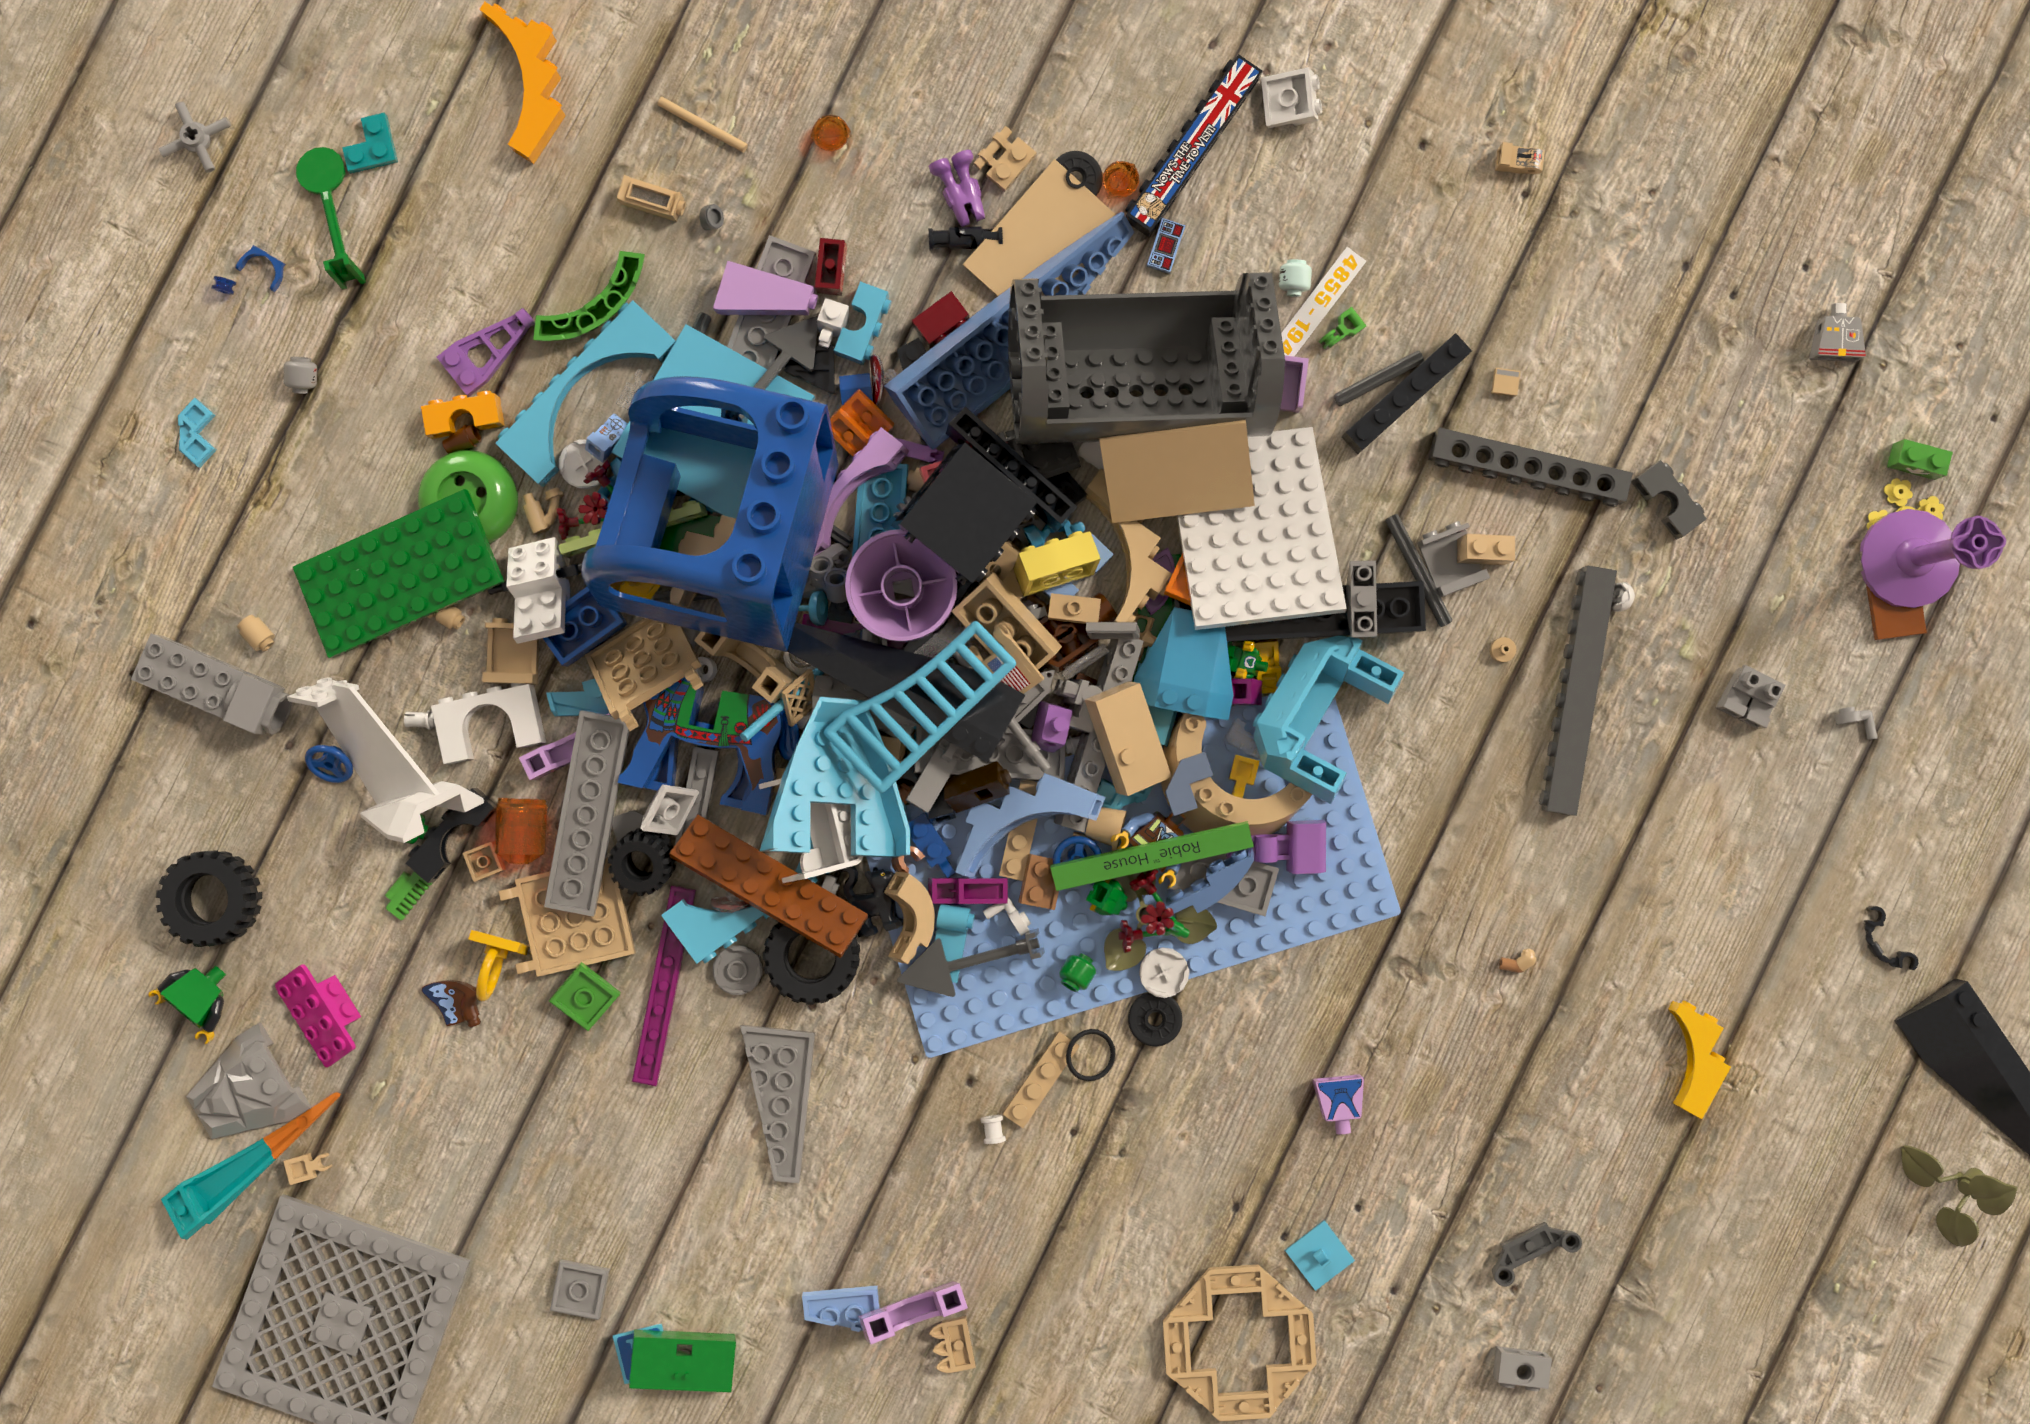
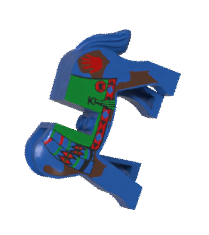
M685 677L659 692L648 701L643 702L648 720L647 726L634 748L629 766L619 775L618 783L657 791L662 784L675 786L679 739L702 746L736 749L738 755L737 774L730 788L721 797L720 804L758 814H769L775 786L760 789L759 784L774 781L777 778L775 771L776 749H779L782 758L790 761L800 739L797 723L793 727L788 725L785 709L749 741L745 742L741 739L740 734L775 703H770L761 696L722 691L715 725L698 722L705 687L702 686L695 691L690 681H687Z

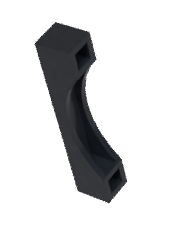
M1455 333L1342 435V438L1358 455L1464 360L1472 350Z

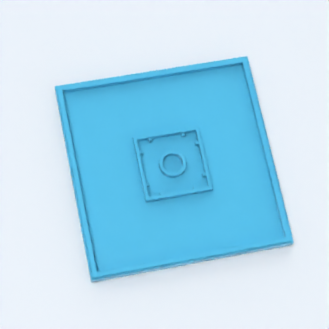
M685 324L654 380L674 376H691L724 380L754 387L768 369ZM778 375L766 389L810 401L815 399V396ZM704 406L680 407L721 417L720 408ZM748 419L747 424L753 425V423ZM630 421L612 450V453L621 459L623 458L630 431ZM661 428L660 433L650 431L644 454L676 463L681 475L677 490L721 515L737 518L756 450L666 428Z

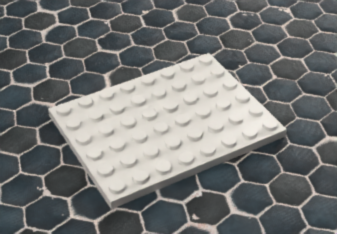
M1313 427L1273 431L1269 436L1248 437L1255 506L1176 515L1195 630L1345 613L1347 608Z

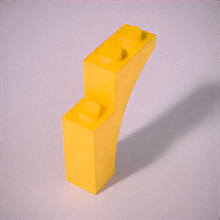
M1684 1000L1681 1003L1672 1001L1668 1010L1675 1017L1682 1030L1687 1049L1685 1077L1673 1104L1703 1119L1731 1066L1724 1063L1726 1058L1712 1051L1724 1028L1717 1024L1718 1019L1707 1013H1704L1702 1016L1695 1012L1697 1007Z

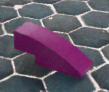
M928 878V893L933 904H1008V878Z

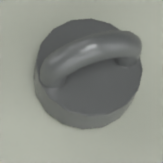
M710 204L701 209L700 223L704 230L718 229L723 225L724 215L718 205Z

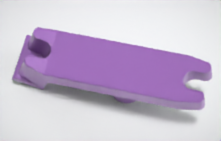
M895 438L908 449L909 453L906 457L931 464L943 460L944 451L932 450L926 445Z

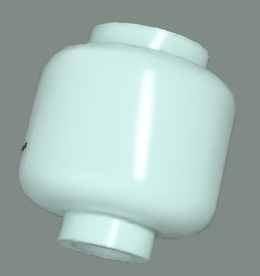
M1287 260V263L1280 267V289L1287 291V296L1301 297L1302 292L1308 291L1311 287L1312 268L1306 264L1305 260Z

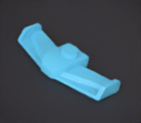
M595 679L582 682L584 691L546 692L549 706L554 716H579L581 710L605 715L610 712Z

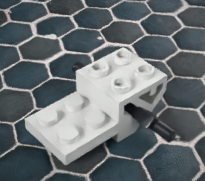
M555 537L508 548L507 580L500 585L488 589L490 595L510 591L515 598L513 639L517 644L565 633L566 600L570 599V583L566 577L580 574L582 563L566 566L564 555L560 554L559 542Z

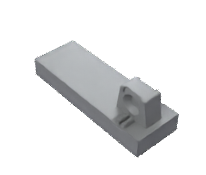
M942 738L906 801L928 813L965 750Z

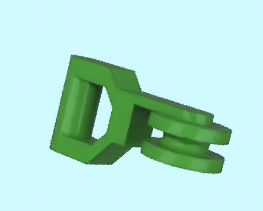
M1350 307L1338 317V326L1335 329L1340 336H1334L1336 331L1333 329L1323 336L1319 343L1325 342L1324 349L1331 348L1346 336L1354 337L1367 326L1353 307ZM1346 317H1348L1351 323L1355 326V329L1351 330L1346 328V326L1344 325V319Z

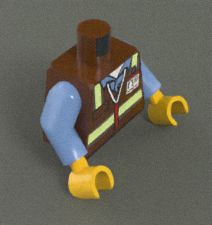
M1158 811L1153 814L1145 813L1134 816L1121 829L1120 834H1115L1111 837V842H1115L1119 837L1121 845L1117 849L1127 847L1128 844L1133 847L1182 836L1184 833L1178 827L1184 822L1186 817L1183 814L1173 816L1171 813L1166 818ZM1182 863L1158 868L1161 872L1164 870L1167 872L1159 877V884L1164 881V877H1167L1170 880V885L1167 889L1174 886L1176 883L1175 875H1177Z

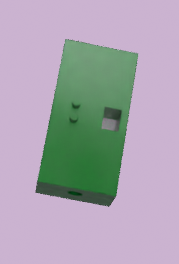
M634 1329L629 1388L731 1393L736 1349L735 1334Z

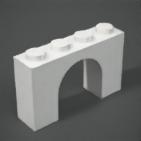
M511 683V688L502 690L501 686L486 689L487 693L478 695L477 692L462 694L463 699L453 700V697L439 699L438 704L432 705L431 709L443 764H454L474 759L468 733L469 722L476 711L488 705H496L508 714L517 748L546 743L534 685Z

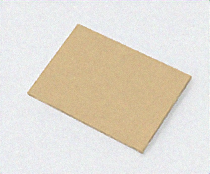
M1055 159L991 231L996 232L999 227H1002L1003 244H999L998 240L984 239L963 264L967 270L996 296L1009 289L1013 279L1024 278L1057 253L1116 215L1085 186L1081 188L1069 186L1066 181L1067 170ZM1070 173V181L1076 185L1081 184V182L1078 181ZM1083 263L1077 265L1083 268L1085 267ZM1078 270L1073 273L1072 278L1079 273ZM1062 275L1055 278L1059 281L1065 282ZM1059 285L1054 288V295L1060 291Z
M1246 420L1099 438L1112 523L1255 506Z

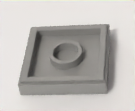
M561 1259L550 1311L599 1320L601 1318L610 1269Z

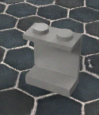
M1460 521L1445 526L1447 531L1439 534L1437 530L1422 535L1424 540L1417 543L1440 597L1490 578L1487 569L1482 570L1480 564L1457 563V539L1467 534L1466 529L1470 527L1469 523L1463 525L1460 524Z

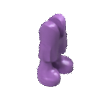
M971 150L958 152L951 158L952 164L959 176L960 184H956L950 162L947 158L936 160L928 166L930 173L940 177L944 182L946 188L943 191V195L961 227L970 224L968 213L964 207L965 204H970L971 212L977 222L985 219L977 179L970 178L969 165L973 161Z

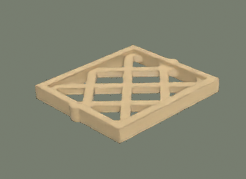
M807 669L781 692L788 725L791 727L813 709L812 702L807 706L808 702L812 701L810 697L811 694L813 695L815 683L813 670ZM799 687H802L800 695H796ZM807 688L809 689L807 696L804 697L803 695ZM794 699H798L795 707H792ZM801 700H805L803 707L799 708Z

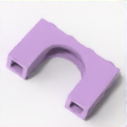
M951 1281L858 1317L866 1341L874 1344L895 1336L894 1332L914 1323L936 1316L946 1317L968 1307L960 1283Z

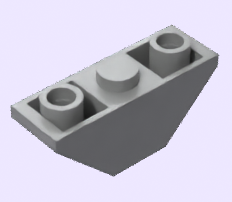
M1376 561L1349 562L1346 585V614L1351 637H1377Z

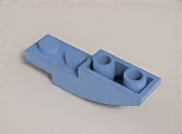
M1253 849L1235 851L1231 857L1223 861L1218 859L1212 862L1206 868L1207 879H1198L1190 887L1184 890H1174L1166 898V909L1172 908L1173 912L1177 913L1193 905L1196 912L1199 913L1221 900L1248 872L1254 861Z

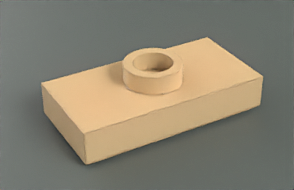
M1051 593L1048 620L1082 624L1098 622L1101 599Z

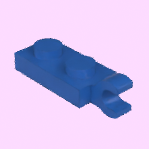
M925 813L909 822L910 837L917 848L923 853L931 868L938 864L947 878L955 874L954 868L947 860V857L952 852Z

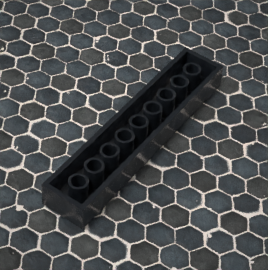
M1424 581L1376 583L1377 634L1426 631ZM1342 585L1346 603V585ZM1172 598V610L1174 607L1192 610L1190 605ZM1346 612L1225 627L1227 642L1351 636Z

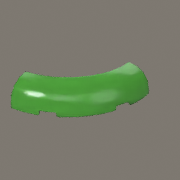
M619 251L615 270L606 288L576 311L550 316L536 315L533 340L560 341L586 334L607 322L622 308L634 291L643 268L645 254Z

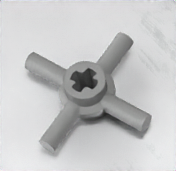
M184 102L176 103L175 107L184 124L179 132L180 139L160 147L161 155L166 157L186 148L188 151L197 152L206 173L214 171L215 167L206 150L211 142L210 136L231 127L230 121L225 117L205 127L201 123L193 122Z

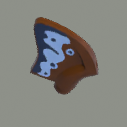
M456 980L433 982L422 987L423 994L442 1013L446 1027L467 1021L468 1027L472 1028L481 1023V1019L478 1016L480 1013L477 1007L476 987Z

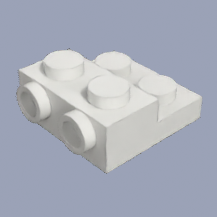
M1309 67L1261 78L1265 120L1268 128L1287 124L1297 126L1319 121L1318 114L1322 113V103L1320 98L1316 99L1315 90L1320 89L1318 75H1314V72Z

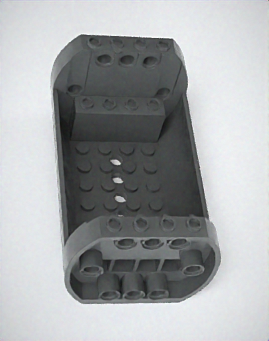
M1271 272L1242 273L1233 291L1041 296L1042 291L1038 286L1039 279L1012 280L1008 314V364L1016 444L1100 442L1099 438L1240 420H1246L1248 437L1269 436L1274 431L1282 401L1285 354ZM1188 389L1192 394L1183 395L1179 390ZM1137 390L1142 393V396L1134 397L1130 392ZM1164 390L1167 395L1158 396L1154 391ZM1108 391H1113L1118 396L1114 398H1109L1105 395V393ZM1082 392H1089L1093 397L1086 399L1080 394Z

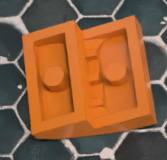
M860 389L830 417L834 439L852 457L858 451L863 450L874 432L878 431L881 427L888 432L895 424Z

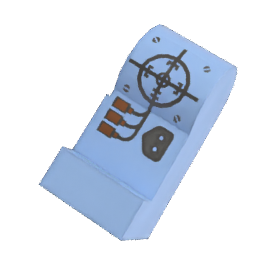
M616 414L611 415L604 425L587 437L585 450L603 463L612 453L628 423Z

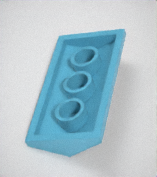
M899 464L894 471L873 477L858 487L852 558L857 550L870 538L886 531L896 530L891 524L896 519L893 517V514L900 512L896 507L897 504H905L903 499L907 493L908 464Z

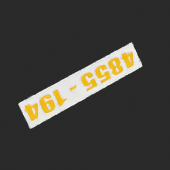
M1346 247L1281 333L1285 356L1294 357L1366 263V260L1350 248Z

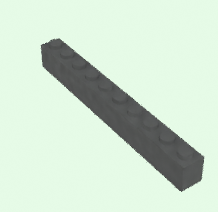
M1587 565L1582 567L1581 571H1578L1575 584L1578 585L1577 595L1573 596L1571 604L1574 615L1573 619H1570L1568 623L1567 633L1570 634L1569 644H1566L1563 657L1566 658L1565 668L1561 669L1559 677L1562 688L1561 693L1558 692L1556 696L1555 706L1558 707L1557 717L1553 718L1551 731L1554 732L1553 742H1549L1547 750L1550 761L1549 766H1546L1544 769L1543 779L1546 781L1545 790L1541 791L1539 798L1542 811L1577 816L1617 570Z

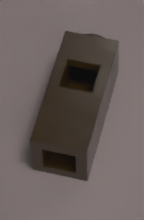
M998 761L948 778L944 785V800L956 813L1009 795L1010 773Z

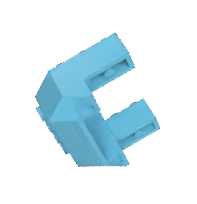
M1334 636L1304 643L1298 655L1294 654L1288 664L1289 670L1286 674L1283 673L1276 685L1278 687L1274 694L1271 693L1264 705L1266 707L1265 710L1257 715L1252 725L1256 727L1253 737L1263 768L1329 804L1333 802L1340 790L1347 772L1305 751L1304 749L1344 681L1389 704L1404 675L1403 671L1360 650L1361 639L1345 636Z

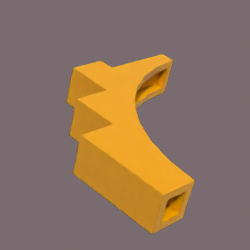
M484 1L479 10L510 41L522 70L524 87L522 111L517 128L508 145L513 152L535 164L566 116L561 109L562 105L550 97L561 80L557 72V66L545 59L557 40L552 33L553 29L544 22L538 24L531 19L527 25L518 17L512 19L507 16V12L499 5L494 3L491 6Z

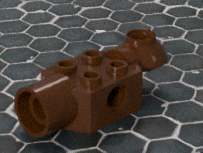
M1098 592L1091 597L1101 599L1098 622H1114L1117 613L1107 598L1101 592ZM1047 615L1039 622L1062 647L1038 671L1041 673L1047 668L1055 670L1056 673L1061 672L1099 645L1100 639L1089 638L1086 632V624L1048 620Z

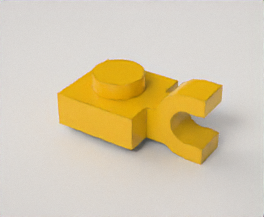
M1234 755L1229 780L1236 782L1231 795L1243 798L1246 784L1254 785L1260 761Z

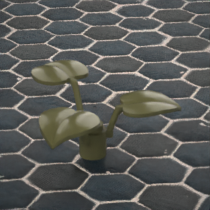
M1140 873L1115 878L1124 889V894L1128 897L1126 902L1134 901L1137 897L1139 899L1140 907L1136 911V918L1139 923L1136 930H1141L1143 925H1149L1141 922L1142 915H1149L1146 911L1148 905H1145L1142 896L1148 895L1144 888L1133 891L1129 885L1132 880L1137 879ZM1156 878L1152 882L1154 885L1156 884ZM1192 905L1175 913L1176 920L1190 931L1187 938L1176 937L1183 943H1198L1217 929L1214 917L1206 909L1197 913ZM1121 928L1111 931L1104 943L1106 968L1108 970L1121 971L1132 968L1140 963L1146 954V944L1143 940H1134L1131 945V951L1124 953L1122 948L1123 940H1119L1118 932H1122Z
M1904 1145L1901 1149L1904 1172L1915 1184L1930 1187L1935 1181L1943 1183L1955 1179L1958 1180L1957 1187L1964 1194L1955 1211L1949 1207H1943L1936 1216L1939 1231L1949 1242L1956 1246L1964 1247L1970 1245L1977 1240L1979 1235V1228L1975 1220L1965 1213H1960L1970 1196L1972 1199H1977V1205L1981 1211L1993 1216L2003 1214L2014 1202L2017 1186L2006 1184L1994 1177L1985 1175L1978 1168H1970L1964 1174L1958 1172L1955 1175L1940 1177L1944 1169L1934 1156L1908 1145Z

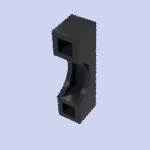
M471 788L469 791L482 797L484 803L467 812L448 809L442 815L441 819L443 821L440 825L432 827L426 833V841L421 846H415L408 854L410 859L405 864L427 883L435 882L451 864L446 853V844L450 834L457 827L464 824H471L477 827L484 826L500 808L478 788Z

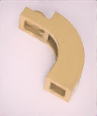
M896 871L884 893L899 904L903 912L904 923L902 931L888 957L896 962L908 964L915 956L918 946L928 947L934 930L935 914L931 897L923 884L909 873Z

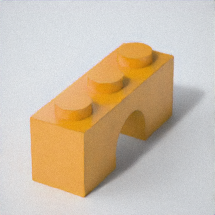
M481 391L476 393L477 396L467 398V395H458L452 397V401L443 402L441 399L428 401V405L421 406L426 436L431 439L451 436L456 432L455 422L457 418L465 413L473 416L474 426L479 430L505 426L500 397L491 391Z

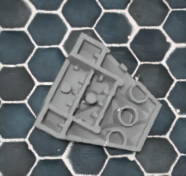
M261 1022L238 1035L186 1096L211 1139L288 1122L312 1108L299 1086L292 1089L268 1049L274 1043Z

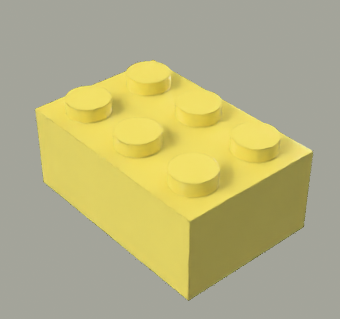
M1077 531L1060 541L1058 538L1045 542L1043 546L1037 548L1035 546H1028L1022 549L1021 553L1018 554L1014 572L1023 596H1028L1094 575L1101 558L1091 532L1082 533V531Z

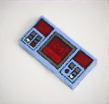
M1162 218L1147 267L1170 274L1186 225Z

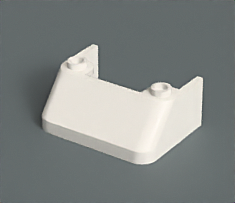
M781 779L759 784V788L763 789L780 785ZM810 803V836L814 849H810V853H803L801 855L800 866L802 873L784 877L782 882L807 879L854 866L862 861L863 856H851V805Z

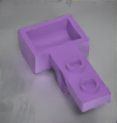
M1324 820L1287 821V834L1251 835L1255 862L1273 863L1277 862V860H1286V871L1292 874L1326 872V821ZM1234 852L1226 853V859L1231 857Z

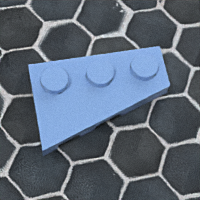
M878 1285L803 1292L802 1294L804 1320L829 1326L839 1325L848 1327L852 1331L857 1332L863 1331L858 1316L880 1308Z

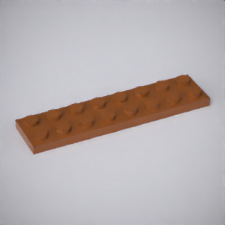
M698 814L669 853L670 858L839 958L843 956L868 918L867 913L809 879L783 883L782 878L799 873Z

